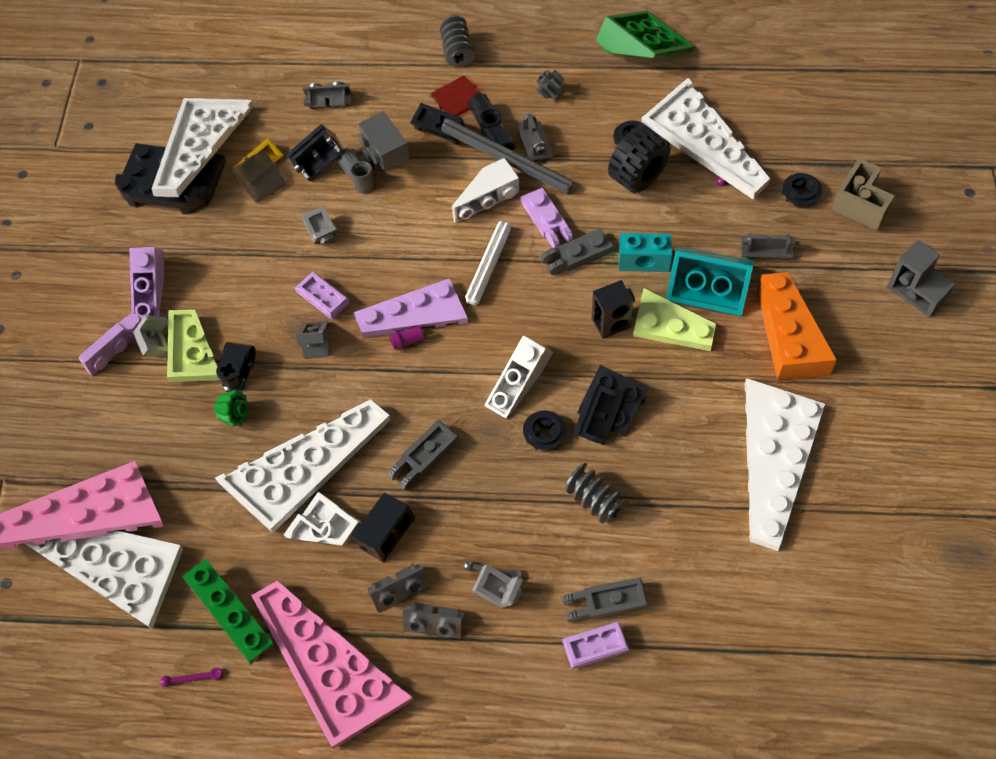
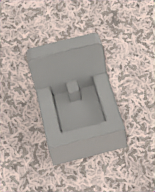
M324 206L301 216L314 244L318 242L325 244L335 238L334 235L337 234V227L333 225Z
M144 316L134 330V336L143 356L166 358L168 355V344L162 333L168 324L166 317Z
M487 564L483 566L472 592L499 608L515 604L522 592L520 585L523 579L518 576L510 578Z

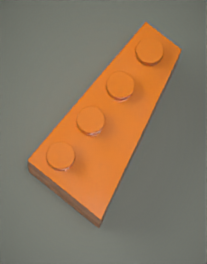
M789 273L763 274L757 293L777 381L830 376L836 363V358Z

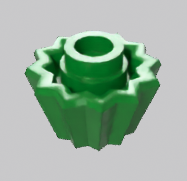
M233 390L220 395L214 404L215 416L230 426L240 427L246 421V416L249 414L247 395H243L242 390Z

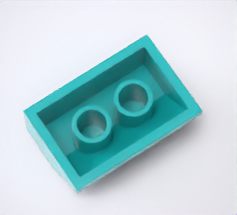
M678 246L675 251L666 299L671 302L742 316L754 261Z

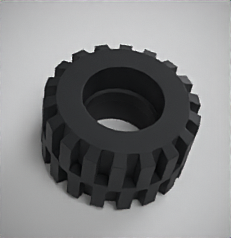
M646 125L634 128L615 148L609 161L608 175L634 194L642 192L663 171L671 151L670 142Z

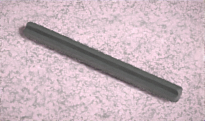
M446 119L442 125L444 133L498 160L505 158L510 166L563 193H568L572 187V180L451 119Z

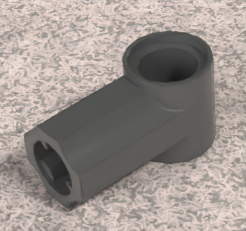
M344 148L345 152L336 159L338 165L352 180L357 192L362 194L371 192L376 186L371 165L363 161L354 149Z

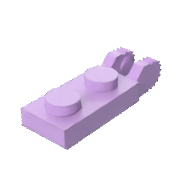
M543 188L521 197L523 207L552 248H557L560 245L559 239L555 235L558 231L566 242L573 240V235L568 225Z
M136 313L127 315V317L116 323L79 356L80 362L89 374L93 376L99 370L105 368L107 363L116 354L126 349L128 343L136 340L133 332L141 322L139 315Z

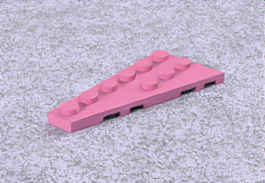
M133 461L0 513V550L16 548L18 544L34 542L35 545L46 544V540L61 538L62 541L108 535L110 531L126 529L127 532L137 531L138 527L152 525L153 528L164 526L137 464Z
M278 581L251 595L333 749L413 701V698L408 693L398 687L386 674L376 668L363 654L336 631L331 629L319 616L309 610Z

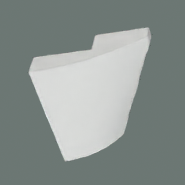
M318 492L304 513L297 515L284 536L289 539L345 546L352 540L351 536L362 522Z

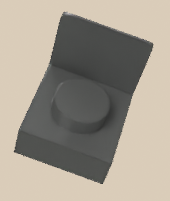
M329 321L302 324L296 334L297 345H302L304 358L329 356Z

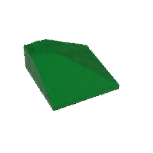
M647 10L606 16L596 39L606 52L649 58L692 51L695 48L693 44Z

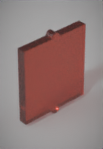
M463 75L433 91L431 97L437 102L440 110L443 109L445 112L459 116L470 110L468 100L479 91L477 86L473 85Z

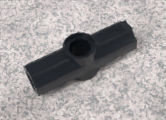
M481 92L473 94L468 100V107L481 128L482 136L513 151L515 143L501 120L500 112L494 109L486 94Z

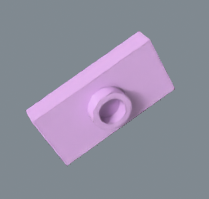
M314 272L310 273L295 287L296 292L331 320L350 304L346 296Z
M619 621L562 639L572 670L629 652Z

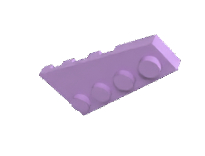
M450 279L354 312L363 338L393 334L395 330L410 329L417 325L420 327L435 325L438 328L446 327L448 323L459 322V325L468 323V318Z

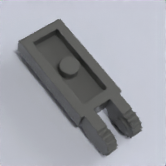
M600 228L557 248L553 247L548 251L546 250L540 255V259L544 264L553 262L547 267V271L550 275H555L566 270L570 271L611 253L613 245Z
M437 420L401 455V459L390 469L387 476L395 480L409 466L412 470L402 479L400 487L407 491L417 482L419 476L422 477L459 441L458 435L440 420Z
M640 577L584 588V591L570 593L562 597L563 604L568 606L584 601L587 603L588 608L571 611L566 614V619L569 623L648 608L644 586Z

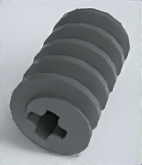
M460 15L445 18L439 27L445 59L453 67L468 66L474 60V53L467 21Z
M583 463L569 477L565 491L568 494H573L575 501H582L581 506L583 508H590V514L598 516V522L601 524L607 523L621 513L627 505L628 499L618 502L620 492L616 491L610 495L609 492L612 485L608 484L602 488L601 484L604 478L600 476L593 480L596 471L592 469L585 473L584 471L588 464Z

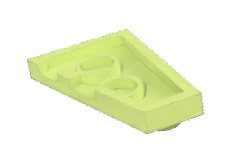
M643 288L633 336L711 351L716 324Z
M169 310L168 382L220 380L216 374L217 365L213 353L208 345L196 311Z

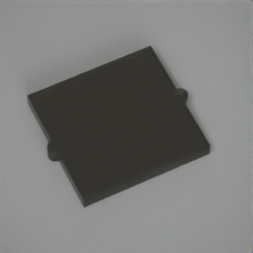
M263 149L250 158L245 157L242 163L231 169V173L255 203L269 195L273 196L275 191L288 183V180Z

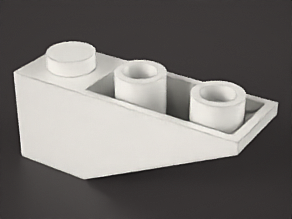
M505 158L482 168L452 205L455 223L468 219L472 215L484 209H489L505 199H510L519 193V178Z
M523 336L484 406L507 419L540 377L553 351L533 339Z

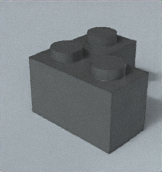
M384 111L358 123L360 130L358 139L364 148L361 150L362 156L366 162H371L376 170L383 168L386 171L410 159L406 140Z
M917 240L899 259L887 288L928 317H931L948 299L955 283L950 281L945 275L934 270L940 254L931 246Z

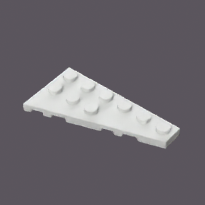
M689 78L642 117V123L750 198L754 199L769 185L770 178L754 158H750L747 155L742 143L734 139L732 136L733 132L716 111L708 107L704 102L703 95L700 92H696L692 87L693 83Z
M183 98L152 186L153 195L179 197L252 110V100Z
M746 378L745 408L747 414L746 438L747 467L749 472L750 542L778 551L825 404Z
M370 399L342 413L340 418L328 424L323 423L307 435L301 434L265 452L263 457L249 464L245 462L238 466L239 469L227 475L222 474L215 479L265 527L274 533L391 420L390 415Z
M116 530L110 531L108 535L62 541L61 538L46 540V544L35 545L34 542L24 543L151 629L154 626L183 551L181 545Z

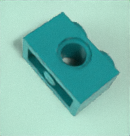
M620 233L619 271H670L672 234Z

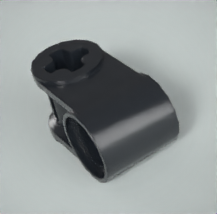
M233 342L225 344L216 374L222 381V386L226 392L243 390L246 386L247 378L256 357L254 345Z

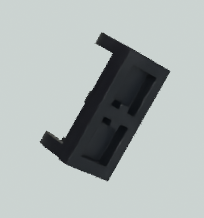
M420 103L410 122L416 130L422 131L424 129L451 139V142L455 145L459 144V140L442 131L444 121L451 119L465 126L463 118Z
M320 124L286 155L298 173L302 171L304 177L308 181H312L340 157L345 150L336 134Z
M593 382L573 434L605 445L624 394Z
M384 492L351 538L361 545L360 549L384 563L415 520V516L408 504Z

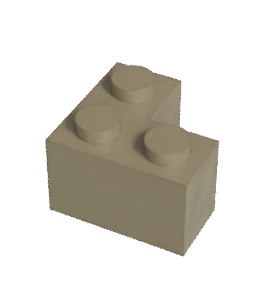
M858 158L838 189L831 210L877 231L888 214L895 196L875 187L882 167Z

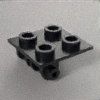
M600 365L577 413L581 414L593 382L624 394L611 430L625 436L639 406L643 405L647 396L645 394L648 387Z

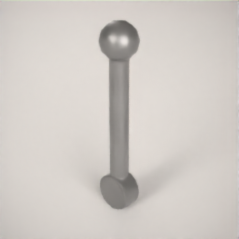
M466 560L463 563V569L466 571H471L472 569L481 571L483 568L482 565L473 564L471 560ZM495 568L510 578L517 576L522 578V573L519 569L507 571Z

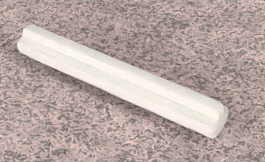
M498 222L465 296L466 303L474 306L479 304L511 228L508 222Z

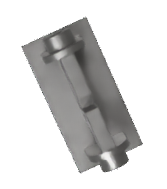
M334 82L331 85L322 86L321 84L313 83L309 87H302L306 95L304 97V105L310 109L326 108V99H330V107H345L347 104H351L350 94H352L349 84Z
M527 113L524 115L523 124L517 125L528 158L532 161H538L553 157L540 120L537 121L536 116Z
M751 233L741 236L742 258L793 259L795 236H790V234L767 236Z
M411 564V566L396 572L397 579L394 581L388 576L378 582L371 583L372 587L367 588L378 613L430 588L423 567L420 564L415 566Z
M417 602L407 604L406 609H403V630L437 635L444 638L461 639V624L464 623L465 612H460V609L439 607L438 614L433 613L434 605Z

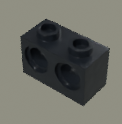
M622 280L593 291L591 319L602 339L631 328L635 297L632 290L626 288Z

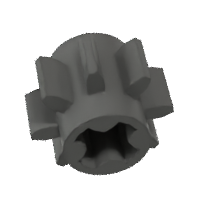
M546 70L536 80V83L539 85L536 90L545 99L549 96L555 99L564 90L562 82L565 79L556 70L552 73Z

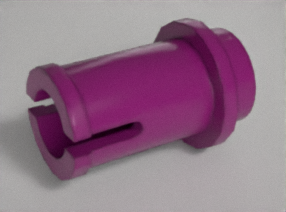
M419 325L400 332L395 330L393 334L389 335L394 350H403L402 347L424 341Z

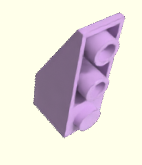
M156 247L129 248L132 314L136 313L140 316L141 320L144 316L159 317L164 283V251Z

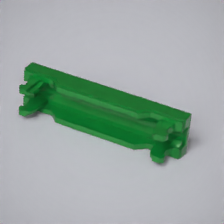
M206 558L182 576L250 664L256 662L261 653L266 650L269 651L275 646Z

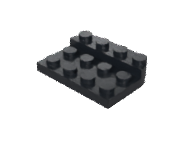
M135 143L122 175L116 174L115 185L122 198L132 207L137 208L139 203L179 208L182 214H191L190 210L196 209L204 203L208 205L211 202L226 164V158L224 155L214 154L179 197L154 196L152 192V186L166 147Z

